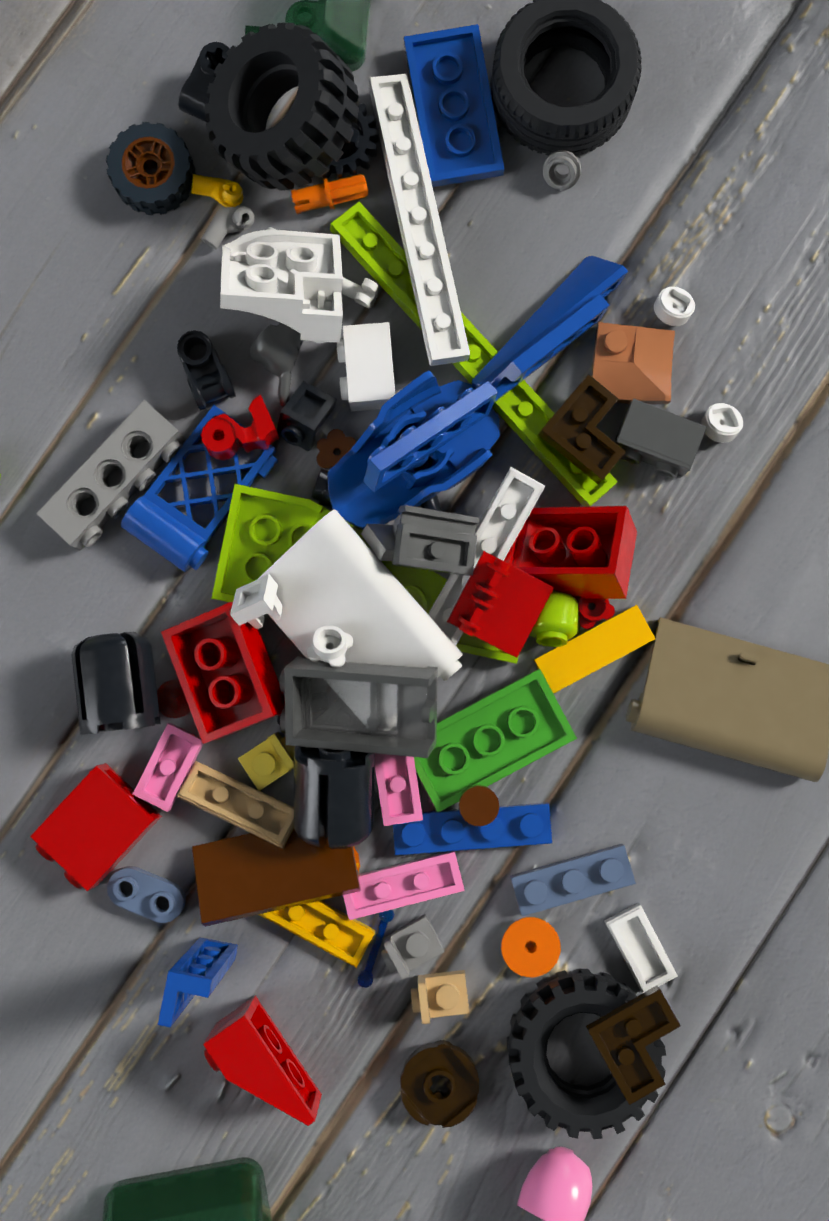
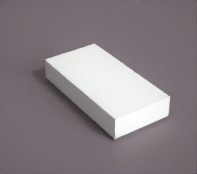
M639 903L604 920L641 993L648 991L656 985L659 987L678 977Z

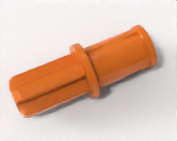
M362 174L330 182L328 178H325L322 184L291 190L297 215L327 206L330 209H335V204L368 196L366 178Z

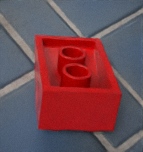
M627 506L533 508L504 561L554 587V591L587 599H626L637 530Z
M255 995L215 1024L203 1043L206 1048L204 1050L205 1058L214 1071L218 1072L220 1070L226 1080L309 1126L316 1120L322 1094Z

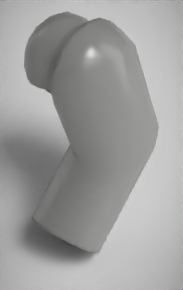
M244 205L219 209L201 240L209 247L217 250L226 234L249 229L254 222L253 211Z

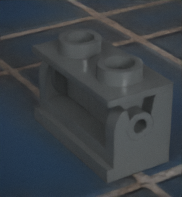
M633 398L625 411L615 443L626 451L620 459L632 464H640L641 461L655 466L654 471L668 478H676L677 475L683 477L692 467L707 426Z

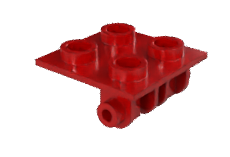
M483 551L473 570V575L469 577L446 622L459 628L462 632L472 637L475 636L517 658L554 587Z

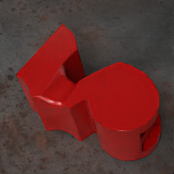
M261 394L252 400L248 408L253 420L251 426L242 427L226 414L215 416L206 423L202 429L201 438L206 450L212 457L218 460L230 459L235 456L239 447H242L247 453L255 449L267 450L271 443L279 439Z

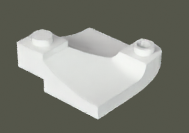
M260 230L247 233L228 244L222 245L220 308L250 312L276 320L299 332L300 340L316 343H340L343 320L341 295L343 276L340 235L285 230Z

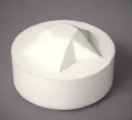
M678 287L663 289L654 303L656 316L662 322L671 326L684 325L695 310V303L691 295Z
M717 403L708 408L702 418L701 425L707 426L705 434L710 439L719 443H727L736 438L743 427V419L734 407L724 403Z

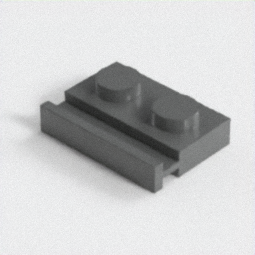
M408 505L399 506V513L401 515L400 523L397 524L392 565L463 576L473 575L477 543L475 529L476 524H479L478 517Z

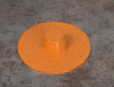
M525 917L513 922L505 931L501 942V952L505 963L513 972L524 977H539L549 972L557 963L561 951L560 939L555 929L545 920L536 917Z

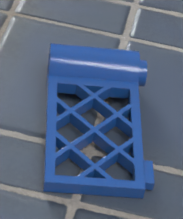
M215 405L211 407L184 442L183 447L174 455L144 496L138 498L130 506L121 522V528L183 572H187L191 568L197 570L204 563L209 554V551L205 549L208 541L229 514L233 493L217 495L214 476L236 473L238 484L250 487L258 475L265 479L278 462V459L273 456L276 453V448L270 444L267 450L261 449L264 452L255 463L240 465L237 452L234 456L235 466L213 469L211 455L206 450L205 445L196 444L201 439L202 429L206 423L215 416L226 414ZM232 418V419H233L235 422H237L240 426L245 427L244 425H242L241 423H239L238 421H236L234 418ZM205 451L208 470L186 473L184 465L186 457L190 453ZM180 467L181 474L173 475L176 472V470ZM249 471L242 480L241 472ZM209 477L212 496L190 499L187 480ZM182 481L184 501L167 503L158 496L166 483ZM226 501L219 510L218 502ZM213 503L215 517L204 529L193 521L191 506ZM186 507L187 516L177 509Z

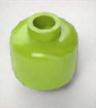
M552 591L530 633V636L536 639V643L546 647H561L566 645L567 641L577 634L579 614L577 600L569 594Z

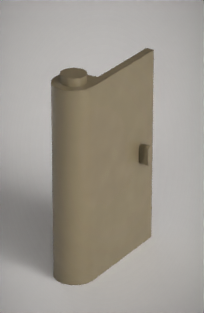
M660 617L657 623L656 639L652 647L644 690L638 700L631 699L627 709L626 721L631 722V731L797 778L818 782L825 770L829 751V664Z

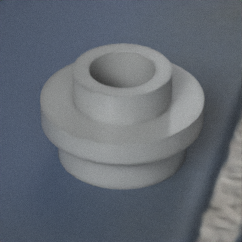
M558 150L551 153L543 165L545 181L549 186L557 190H567L573 187L581 174L579 159L572 152L566 150ZM561 163L567 165L569 173L564 175L558 173L556 165Z

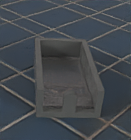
M297 656L282 670L280 675V691L285 693V707L281 712L280 726L281 730L285 731L286 745L428 758L436 746L438 667L428 666L427 668L345 662L343 666L333 668L327 662L321 660L314 662Z

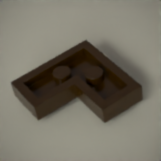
M588 374L538 435L599 485L626 451L596 427L617 402L618 398Z
M657 985L586 1025L589 1034L629 1105L666 1085L645 1047L681 1026Z

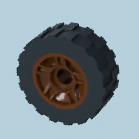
M142 122L140 125L133 124L129 126V129L124 132L121 131L117 135L118 138L109 147L110 153L106 158L108 169L106 170L111 184L126 205L129 204L134 211L145 212L146 215L156 213L162 215L166 214L169 210H175L180 207L179 204L186 201L189 197L192 176L196 174L192 157L182 137L179 138L175 130L166 128L164 124H150V122ZM158 165L156 172L153 174L145 172L146 168L150 170Z

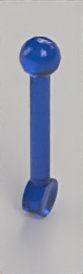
M393 910L379 913L381 921L365 969L359 973L357 979L361 987L367 988L373 983L372 970L388 922H391L394 918Z

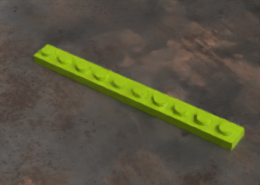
M357 202L330 224L331 233L340 235L342 245L422 331L404 249L360 202ZM461 312L470 357L468 361L452 364L472 385L473 378L498 351ZM525 380L493 404L492 408L583 507H591L618 482L608 473L598 485L538 435L555 413Z

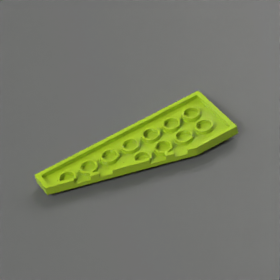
M234 484L211 599L233 602L236 589L257 580L305 533L331 511L310 499ZM348 523L353 528V530L360 536V538L366 543L363 536L361 535L363 529ZM382 561L419 605L429 614L448 579L434 571L392 565L393 561ZM464 632L456 645L464 653L515 664L518 662V657L516 658Z

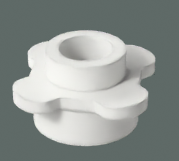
M336 626L320 627L315 631L313 645L307 648V657L314 662L318 660L327 662L333 668L341 667L345 664L344 655L347 649L353 645V638L350 634L344 633ZM334 646L333 649H327L326 647Z

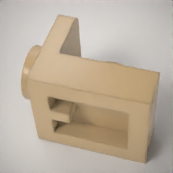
M465 970L418 975V988H411L413 1013L421 1012L422 1024H430V1018L470 1014Z

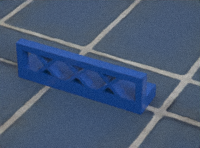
M200 937L168 971L158 1025L171 1028L195 995L209 998L235 961L237 944Z

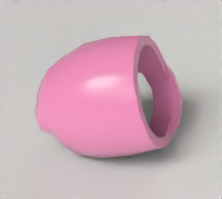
M565 1147L549 1149L529 1171L522 1185L517 1206L543 1221H584L592 1196V1177L589 1167L571 1149Z

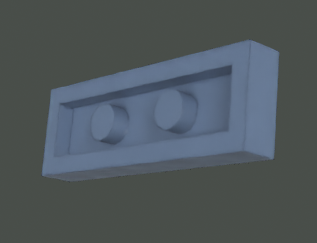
M623 844L510 876L521 916L636 884L626 848Z

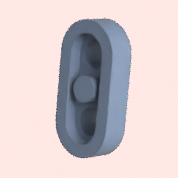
M127 866L121 868L108 881V896L115 905L155 922H171L185 908L186 896L183 889L177 883L138 867ZM123 881H127L132 885L133 892L131 895H126L122 892L121 884ZM164 896L169 900L168 909L163 910L157 905L158 897Z

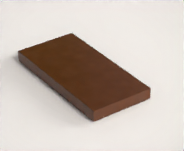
M293 829L284 848L251 833L192 846L201 924L205 927L361 891L353 847L330 849L328 837H326L324 848L307 844L298 837L295 829Z

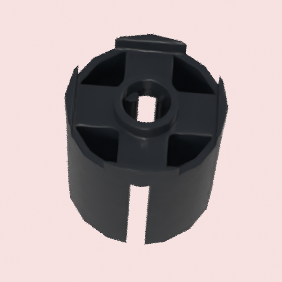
M136 632L102 634L87 637L74 646L71 656L80 735L96 734L99 731L128 730L161 724L152 645L147 637Z
M295 746L294 829L300 839L307 844L324 848L326 837H328L330 849H347L362 843L368 838L374 826L375 753Z

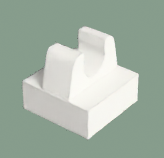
M269 574L236 589L230 615L239 626L248 622L254 628H262L265 619L264 614L267 613L275 621L280 620L283 607L276 595L278 585Z

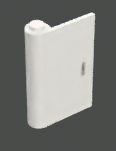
M336 509L319 520L258 578L260 579L269 574L277 583L276 595L283 608L280 620L275 621L273 618L272 620L307 659H309L307 657V648L313 645L315 631L324 626H336L344 633L350 634L353 638L352 647L348 648L344 655L345 662L427 668L428 666L438 667L437 678L440 676L444 681L462 667L458 659L463 653L382 561H379L374 552ZM327 646L326 648L333 649L334 646ZM325 679L368 729H371V726L368 724V719L371 716V682ZM378 683V715L381 718V722L378 725L379 728L398 712V685Z

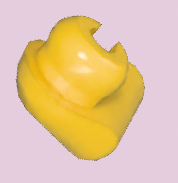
M196 174L192 176L191 194L211 197L224 207H236L242 203L244 198L243 190L237 182Z

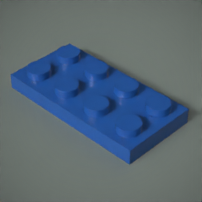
M479 25L404 36V48L416 116L432 187L504 176L505 169Z

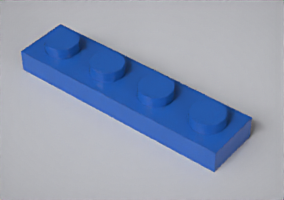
M488 381L475 390L472 387L468 388L457 398L454 404L448 408L444 406L439 407L429 416L427 422L418 428L411 426L389 447L381 446L377 448L367 460L368 466L363 481L373 492L377 491L489 415L498 391Z
M548 802L499 806L497 817L485 826L469 824L463 819L459 809L422 812L423 820L393 825L395 855L552 843Z

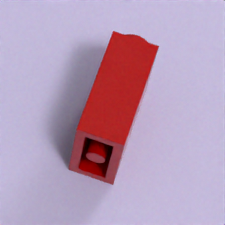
M105 763L96 765L30 837L37 843L35 848L42 857L50 862L55 860L65 870V878L78 889L84 888L88 892L103 881L162 816L148 802L132 795L134 789Z

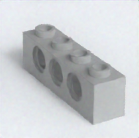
M143 400L36 514L70 546L79 550L84 546H92L103 533L101 528L111 518L116 519L121 516L130 504L129 498L138 489L140 491L146 489L156 477L154 472L164 461L169 463L178 450L183 447L181 443L185 440L184 436L147 401ZM141 442H149L150 449L148 454L143 458H134L135 447ZM114 470H122V481L115 487H109L107 483L109 474ZM94 497L96 501L94 511L89 515L83 516L81 513L82 503L86 499Z

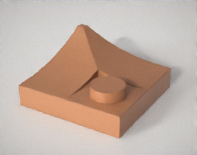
M598 322L591 376L618 398L616 403L630 404L634 398L647 404H669L671 402L675 331Z

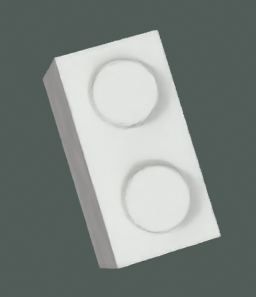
M389 322L343 326L344 339H340V343H337L338 362H346L347 377H340L341 399L349 400L351 412L381 409L382 405L395 395Z

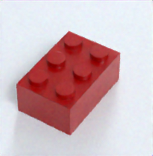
M233 602L224 604L161 631L203 744L222 739L281 715L282 709L285 707V697L280 691L279 681L259 629L254 628L248 622L240 626L230 615Z

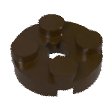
M438 1040L435 1043H428L419 1047L408 1057L400 1075L403 1105L416 1121L427 1126L429 1124L435 1126L442 1125V1128L461 1123L473 1112L478 1100L479 1076L474 1061L463 1049L452 1045L446 1040ZM436 1075L440 1078L446 1076L449 1079L447 1082L449 1090L444 1094L440 1090H436L434 1093L430 1090L433 1084L432 1078Z

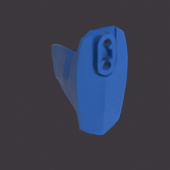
M430 370L426 371L382 405L377 418L368 426L351 450L328 471V492L333 510L336 509L346 522L364 529L367 524L385 525L393 521L401 514L399 513V506L417 507L441 491L455 487L471 476L493 456L490 449L500 437L498 415L491 409L489 415L373 492L363 481L369 456L381 446L389 447L395 443L400 435L409 427L416 426L418 428L427 422L429 416L439 407L444 406L448 408L454 404L457 398L468 388L472 387L475 390L473 385L460 380L438 386L437 379Z

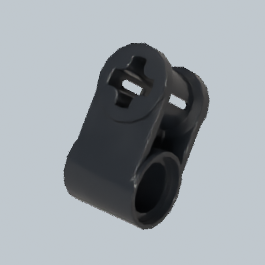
M211 42L202 48L179 96V110L207 123L208 121L205 119V104L209 103L207 90L209 83H214L216 78L214 69H216L219 63L223 64L228 57L226 52L229 50V47L224 43Z
M196 330L183 334L178 340L177 352L188 377L187 381L200 411L206 409L207 404L226 396L230 398L236 397L228 373L208 336ZM199 344L206 346V353L201 359H189L188 355L192 347Z

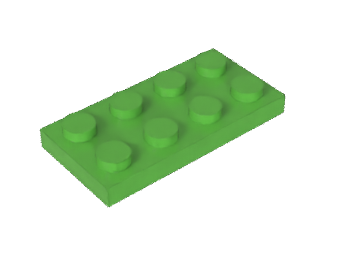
M538 669L438 722L436 746L428 758L414 757L415 768L437 812H440L459 802L462 793L467 788L474 785L487 787L574 741L577 737L543 673Z

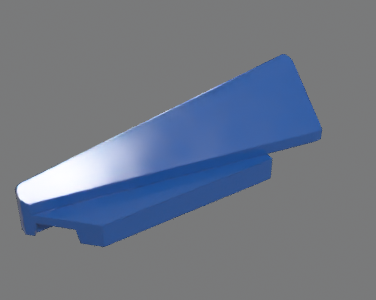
M596 256L586 257L473 378L471 382L473 387L476 389L488 381L498 391L494 403L601 320L610 306L604 298L618 288L628 270L623 265Z

